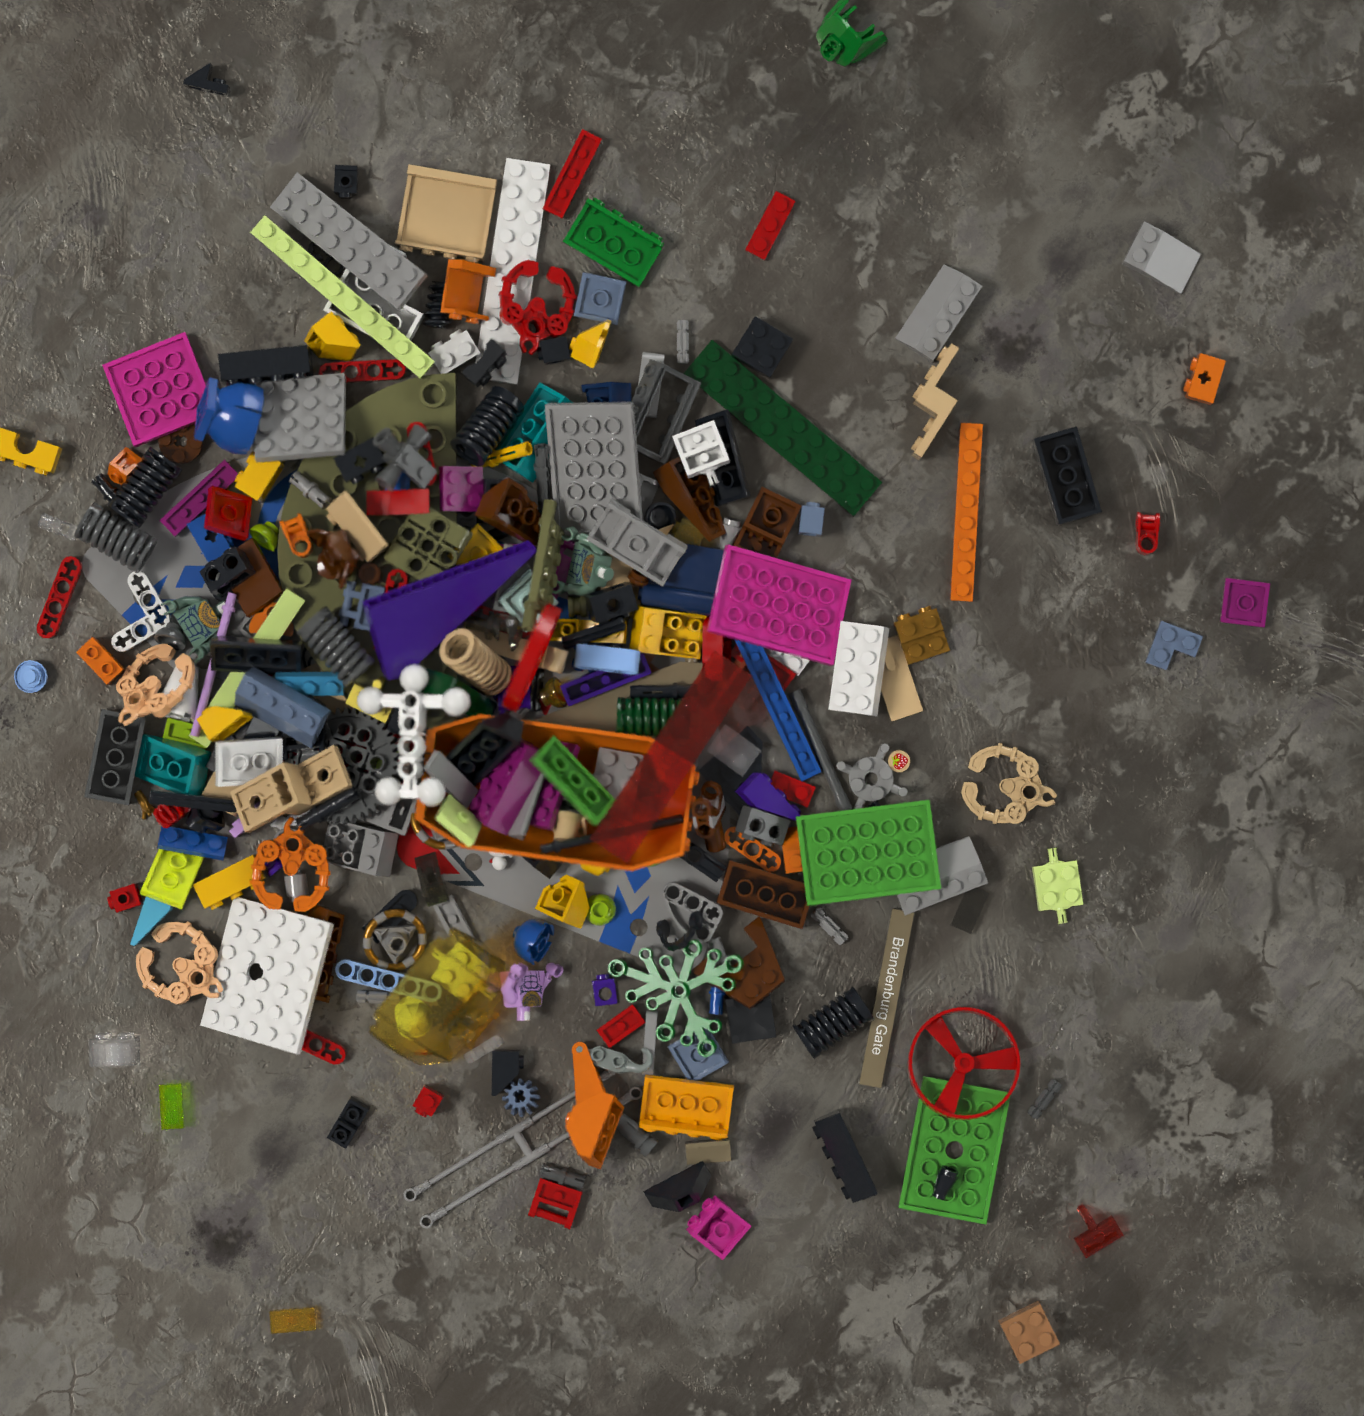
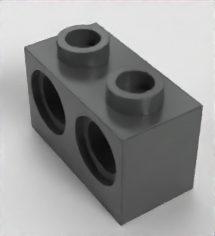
M743 805L735 831L741 832L742 838L754 841L755 837L762 839L760 844L774 847V844L782 846L791 820ZM752 820H754L755 825L752 829H750V823ZM772 826H774V832L770 836L769 830Z

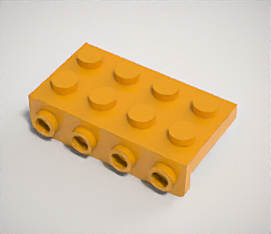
M645 1074L639 1127L647 1132L659 1130L665 1131L670 1135L684 1133L695 1138L708 1136L713 1140L728 1138L734 1085Z

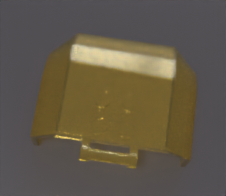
M456 927L449 930V937L444 940L438 937L429 945L375 1011L374 1017L377 1019L376 1026L372 1025L369 1030L372 1036L392 1051L420 1066L451 1062L464 1045L472 1049L477 1038L493 1019L496 1020L499 1016L494 1008L503 998L500 990V972H506L505 961L484 943Z

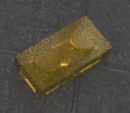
M315 1307L269 1311L271 1334L316 1330Z

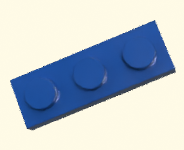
M161 826L157 849L224 861L228 837L175 827L163 828Z

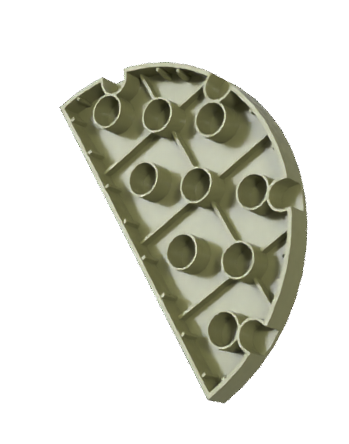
M432 374L423 376L421 379L419 377L408 379L388 386L346 411L345 452L372 437L375 438L384 428H389L397 441L406 443L408 438L407 428L411 423L421 422L425 425L427 432L432 436V439L429 441L437 470L436 482L425 488L429 489V507L457 524V512H441L439 502V467L457 466V453L451 447V440L456 438L457 374ZM425 448L419 449L417 452L424 459H427L428 450ZM339 455L303 459L297 471L301 472L310 482L318 484V488L328 497L332 498L331 503L344 491H347L386 542L391 545L399 528L404 524L409 514L367 515V491L385 490L375 480V477L383 470L375 474L369 472L363 475L364 480L352 485L351 482L348 484L345 482L333 459ZM359 457L357 459L358 463L355 465L364 468V463L367 459L363 460ZM410 480L409 489H423ZM290 485L283 506L281 520H290L301 513L308 531L312 529L324 531L342 530L338 524L334 526L326 515L329 512L326 508L321 509L310 498H305L303 492L296 486ZM412 520L409 521V523H411L412 525L416 526L422 531H425V528L416 524ZM437 521L434 524V531L437 533H442L446 529V524L443 521ZM280 525L277 553L281 586L284 591L286 588H289L305 599V602L293 618L292 623L296 631H298L311 617L327 606L332 615L337 617L336 623L328 629L330 630L340 621L338 614L343 606L344 596L342 595L343 590L346 589L347 581L356 582L355 591L361 592L362 584L364 583L360 581L358 571L363 564L368 562L366 559L364 561L360 559L356 561L355 571L348 577L344 588L340 589L339 578L330 580L318 575L317 560L323 548L317 547L311 540L313 544L312 554L307 558L296 556L292 552ZM407 528L403 532V538L407 541L412 540L415 536V532L411 528ZM397 540L396 543L400 544L401 546L405 547L406 549L412 552L413 549L411 547ZM426 540L423 542L422 549L424 552H431L434 549L433 541ZM351 541L349 543L351 549L354 548L356 550L357 548ZM446 541L443 542L445 545L449 546L450 548H452V549L454 548V546L451 545V544H449L448 542H446ZM299 542L296 547L297 552H305L308 545L307 542ZM387 550L370 562L376 564L381 570V578L373 586L385 588L388 574L394 569H400L383 559ZM444 552L442 554L441 561L444 564H449L452 562L447 557V555L450 552ZM419 559L413 560L410 564L411 570L415 572L421 570L422 561ZM431 561V564L441 569L442 571L447 570L439 564L435 563L434 561ZM401 573L391 577L395 584L394 588L389 586L388 591L397 589L399 582L404 581V578L400 576ZM406 573L408 577L407 585L419 581ZM353 598L351 611L357 612L359 599ZM349 618L348 627L343 626L333 637L343 629H347L349 634L343 640L350 635H353L355 638L348 647L356 641L360 643V647L353 654L359 649L364 648L366 653L371 655L375 662L359 678L346 687L345 692L350 694L356 682L365 687L373 686V682L378 677L385 678V684L382 688L383 694H403L407 691L401 685L400 678L388 680L381 672L371 632L354 628L355 619ZM303 641L304 646L324 672H331V668L325 666L326 661H321L319 659L320 655L314 653V648H309L308 642ZM442 642L418 664L424 669L428 668L458 679V673L445 664L440 657ZM393 708V710H392V712H391V714H390V716H389L390 718L392 717V715H393V713H394V711H395V708ZM427 708L426 728H434L459 720V716H451L442 708Z

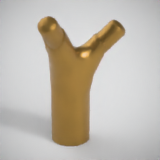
M139 790L134 793V796L141 806L142 819L145 820L146 815L151 816L155 808L148 802L143 792Z

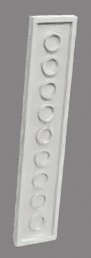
M506 158L490 267L496 268L495 277H488L483 315L489 316L488 321L481 322L478 342L480 354L476 356L477 362L482 357L486 344L490 339H493L506 351V362L499 370L495 368L490 373L492 376L490 381L518 385L522 351L519 345L520 335L513 326H507L501 321L499 316L501 310L500 297L498 295L502 291V277L506 276L513 267L526 260L536 262L544 213L542 208L546 199L550 164ZM520 275L517 278V284L511 287L510 293L514 294L513 302L519 304L523 310L531 299L534 276L528 278Z

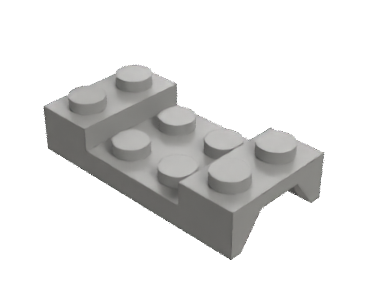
M612 498L586 539L661 586L665 584L671 571L688 546L672 535H665L631 514L628 508Z

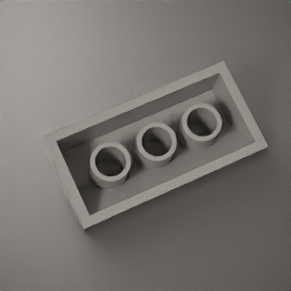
M944 264L895 339L932 363L982 288V285Z
M969 836L936 849L941 889L896 895L904 915L988 883Z

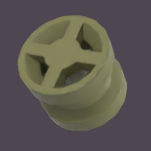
M568 596L569 618H574L575 615L587 617V606L584 596L577 598Z

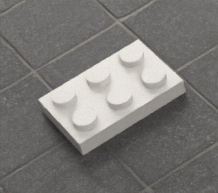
M281 737L215 741V785L218 787L243 785L283 763V738Z

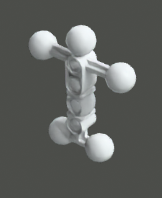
M416 664L407 666L401 672L400 682L403 688L407 690L403 694H383L380 689L369 686L364 688L357 697L358 707L365 714H376L384 707L400 708L399 726L402 731L399 734L402 737L399 739L397 747L402 757H398L400 763L397 769L399 775L404 778V785L394 777L381 779L376 784L375 795L384 805H394L401 798H416L426 806L431 807L440 804L444 800L446 794L445 786L438 779L427 778L417 785V779L424 774V765L422 763L424 758L421 757L426 750V743L422 736H425L423 731L426 727L427 708H442L451 716H460L469 709L470 705L468 694L463 689L457 687L449 689L444 695H424L420 691L427 686L429 678L426 670ZM415 696L416 704L412 707L410 701ZM414 718L416 724L415 727L411 729L410 721ZM411 741L415 743V748L412 752L409 750ZM412 763L414 766V771L410 775L408 772V767Z

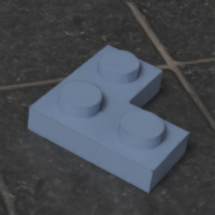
M1160 621L1145 663L1167 670L1174 650L1191 657H1196L1203 636Z

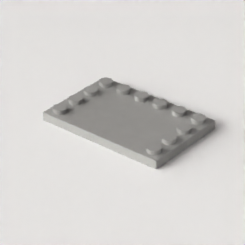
M633 402L547 403L545 405L551 465L553 500L557 503L555 521L565 535L571 536L570 531L564 529L571 526L575 527L579 534L582 532L589 534L611 498L628 508L631 514L643 520Z

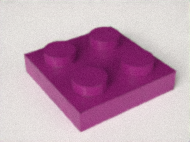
M440 466V511L476 512L484 495L483 467Z
M1225 578L1220 622L1265 628L1270 583Z

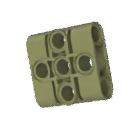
M429 507V513L408 515L383 559L416 579L422 580L443 572L431 564V561L447 570L453 568L473 534ZM412 520L416 524L425 528V531H422L421 529L412 525L411 523H409V521ZM437 521L445 522L446 529L444 532L437 533L434 531V524ZM407 528H411L415 532L414 538L409 541L403 538V532ZM397 540L411 547L413 549L412 552L406 549L405 547L401 546L400 544L396 543ZM424 541H433L434 549L431 552L423 551L422 544ZM446 541L454 547L458 548L459 552L453 550L449 546L445 545L443 542ZM444 552H451L453 554V561L451 563L444 564L441 561V556ZM419 559L422 561L421 570L412 571L410 568L411 562Z

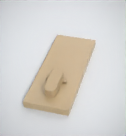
M898 635L888 638L881 692L891 722L923 711Z

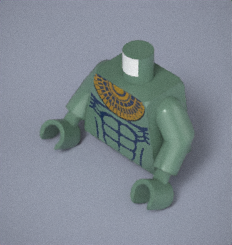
M572 526L564 528L570 531L571 537L563 535V540L570 541L576 539L578 541H575L566 582L569 585H565L562 581H557L559 590L552 593L562 594L568 592L571 595L584 596L595 592L598 587H605L607 581H610L614 576V571L610 568L612 556L586 540L588 534L583 532L579 534L577 529Z
M185 596L173 601L167 600L163 602L160 606L167 605L169 607V611L163 614L169 615L174 612V616L194 647L189 656L192 653L197 654L198 658L195 660V663H199L210 652L212 636H217L220 618L223 614L222 605H225V601L223 600L217 605L212 606L209 600H204L202 597Z

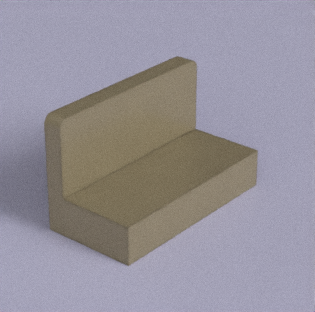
M730 1138L685 1142L687 1165L697 1164L701 1161L704 1163L732 1161Z

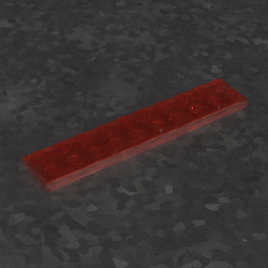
M716 651L712 653L590 837V840L625 863H629L752 677L751 674Z

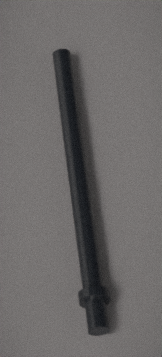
M680 814L562 841L556 839L552 840V843L540 845V851L542 854L549 852L560 853L561 850L681 824L683 823V817Z

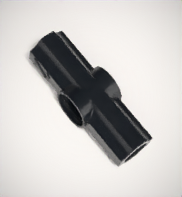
M690 841L689 851L692 849L698 850L701 858L697 862H692L688 858L689 852H684V855L679 857L717 882L727 866Z

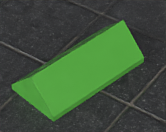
M555 736L551 737L529 759L537 770L591 825H597L616 801Z

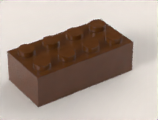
M729 860L716 903L803 929L809 909L804 882Z

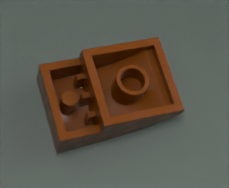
M761 487L733 546L777 558L802 505Z

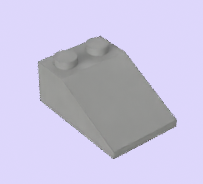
M1144 221L1122 265L1181 294L1201 254L1168 233Z

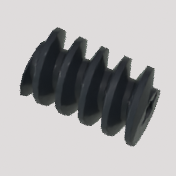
M431 281L435 284L428 286V289L434 293L428 294L427 298L433 302L426 303V307L431 311L424 313V316L430 320L423 321V325L447 329L445 325L451 324L452 321L446 319V316H449V314L440 312L445 282Z

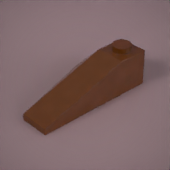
M680 457L669 461L653 472L663 492L709 542L726 534L720 510L715 506L712 497L715 495L714 489L710 488L706 474H700L688 479Z
M507 477L482 496L475 516L522 542L529 541L537 549L541 530L538 525L539 518H541V514L537 509L538 506L534 501L530 500L527 490L522 485Z

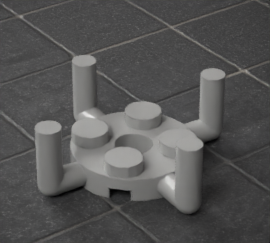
M888 744L880 745L876 757L862 758L853 766L841 761L836 763L838 770L849 774L850 788L858 797L854 809L864 808L866 801L880 800L889 792L899 796L907 795L906 788L893 783L892 770L884 761L886 753L889 751ZM869 772L877 775L876 784L871 786L865 782V775Z

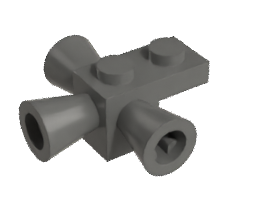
M414 424L405 443L397 441L389 428L382 429L375 436L373 445L386 452L382 459L388 466L375 477V480L385 489L393 491L401 473H403L418 487L425 489L437 473V470L417 451L432 439L430 433L419 425Z

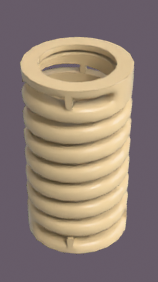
M462 628L456 629L449 633L442 641L440 646L442 661L481 693L492 696L502 692L507 687L512 675L511 666L472 632Z

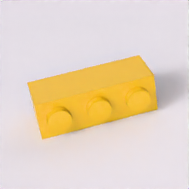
M255 854L193 884L204 909L210 907L211 910H214L223 905L222 900L228 897L233 900L242 896V890L248 887L254 890L253 885L249 883L252 880L253 869H251V864L254 862ZM262 870L261 880L266 879V876Z

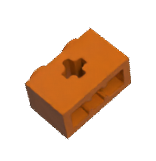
M1202 353L1198 354L1197 358L1193 357L1189 369L1193 371L1191 379H1186L1183 389L1186 392L1185 398L1212 405L1226 361ZM1203 373H1205V378L1208 379V381L1201 384V379L1198 378V376H1201Z
M95 637L90 638L76 652L106 685H111L126 670Z

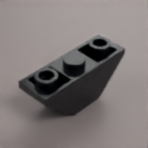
M701 1161L643 1192L652 1207L681 1212L700 1201L711 1178V1174L705 1163Z

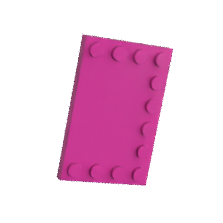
M726 545L707 632L832 666L835 661L840 623L844 618L851 579L732 545Z

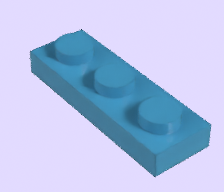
M276 672L275 675L276 680L303 695L344 696L345 692L342 681L337 679L338 674H332V672Z

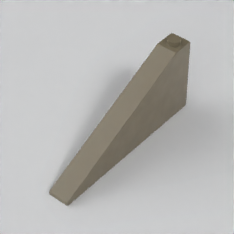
M685 658V662L675 663L532 721L616 732L618 697L625 699L630 697V686L673 685V683H677V685H697L698 698H678L682 700L691 699L689 740L672 739L671 733L668 739H664L662 735L659 739H656L654 734L652 736L656 741L697 743L703 663H698L696 658ZM656 698L658 700V707L660 699H666L668 704V700L673 698Z

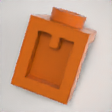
M125 447L109 463L107 474L114 483H119L120 485L124 482L128 483L127 477L132 475L133 469H138L137 463L143 462V460L136 453Z

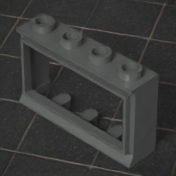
M650 359L632 399L636 439L665 372L689 383L684 395L679 394L676 398V402L680 403L676 414H671L667 418V422L671 426L667 435H661L658 439V442L662 444L659 453L656 454L637 444V453L666 464L675 445L672 436L680 433L701 382L686 376L664 363Z

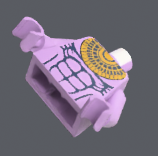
M519 963L518 965H512L510 971L500 972V990L503 995L504 1006L506 1008H517V1021L530 1020V1007H540L542 1005L543 992L551 982V977H560L564 970L563 967L559 964L548 963L546 965L547 973H544V971H528L526 965Z

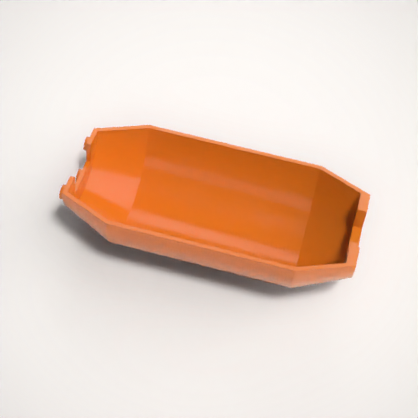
M479 714L427 729L424 766L434 750L440 751L446 757L483 719L492 716ZM521 720L524 722L521 738L531 742L539 749L553 736L560 742L577 744L580 747L577 760L591 774L595 773L599 747L644 755L639 782H660L661 795L646 796L640 800L635 799L631 822L610 818L609 826L588 824L586 835L680 814L683 817V823L561 850L560 853L549 852L542 854L540 845L552 843V840H554V832L552 830L529 825L525 839L520 840L493 830L482 823L475 842L468 847L436 820L442 802L430 807L417 799L414 819L461 848L634 871L683 856L684 852H689L690 839L686 838V832L692 829L693 818H689V810L692 809L696 796H692L693 785H698L699 772L695 771V765L651 737ZM425 770L421 782L427 778H432ZM482 780L475 786L478 790L480 789Z

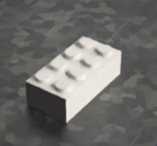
M841 621L829 710L869 716L878 715L889 628Z

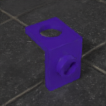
M609 974L596 975V979L592 980L595 1006L617 1004L615 977H610ZM607 987L611 990L612 996L609 1000L600 999L599 990L601 988Z

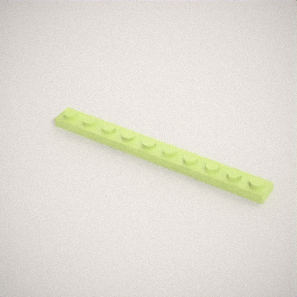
M264 216L250 232L420 379L435 363L433 359L269 218Z

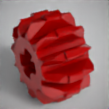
M159 805L154 809L153 815L159 825L161 824L163 828H169L186 816L191 808Z

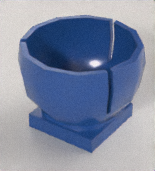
M209 377L196 410L194 439L203 441L205 435L208 434L219 448L232 454L247 455L253 444L261 414L252 410L262 412L263 389L252 384L234 383L219 389L217 386L218 380Z

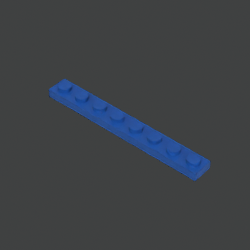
M735 640L800 780L804 781L822 772L764 648Z

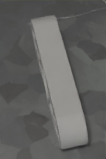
M646 1010L644 1048L651 1052L653 1062L651 1067L643 1072L642 1075L654 1074L658 1011ZM643 1053V1064H644V1063L646 1062V1059H647V1056H646L645 1053Z

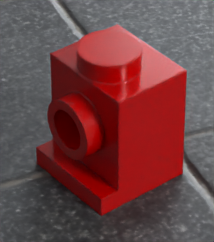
M137 883L109 891L110 896L107 897L110 909H115L116 913L144 904ZM122 894L126 895L127 901L125 903H122L119 900V897Z

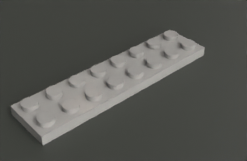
M298 172L270 206L271 209L399 311H401L428 276Z

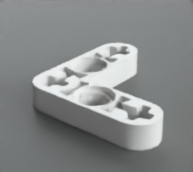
M141 571L137 574L132 572L129 575L128 585L146 616L113 635L112 646L119 652H125L154 636L159 629L166 627L167 623L171 622L170 614L165 615L164 625L155 623V620H157L155 612L151 615L149 614L150 610L156 609L163 602L148 576ZM134 576L143 577L144 580L141 581L143 587L147 588L149 586L150 590L143 591L138 595L137 592L142 590L138 585H133L132 582L135 581ZM153 594L156 600L153 606L148 607L144 604L143 598L145 595ZM165 605L161 606V609H158L157 611L161 616H164L163 613L167 612L168 610L166 609ZM140 624L147 627V634L144 637H139L135 633L136 627ZM128 630L131 631L132 636L137 640L133 643V640L129 639L125 642V648L116 644L119 642V636L122 638L130 636L127 633Z

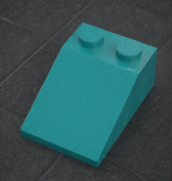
M143 734L134 776L174 793L202 795L208 773L206 765L212 752L195 745Z

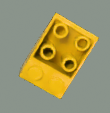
M637 605L638 610L634 611L629 649L637 650L641 653L700 659L703 622L707 616Z

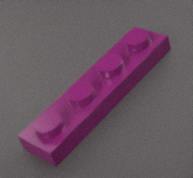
M224 459L161 518L160 522L176 537L187 527L186 524L195 520L206 509L208 488L213 485L227 490L235 482L238 473Z
M561 742L577 759L580 747L577 744ZM546 778L530 825L536 828L553 830L564 796Z

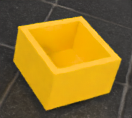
M252 451L246 461L248 463L245 471L241 470L235 478L237 483L235 487L263 503L285 465L280 461L257 463L255 452Z

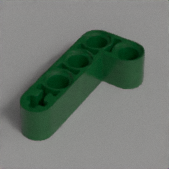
M428 668L425 669L429 680L427 686L421 692L427 695H444L451 688H461L468 694L470 699L469 709L464 714L469 717L479 714L493 716L497 703L452 676Z

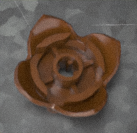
M321 529L307 531V534L317 547L323 548L317 560L318 575L330 580L339 578V588L343 589L348 577L355 571L356 561L359 560L357 551L354 548L351 549L348 543L347 534L343 529L339 531H324Z

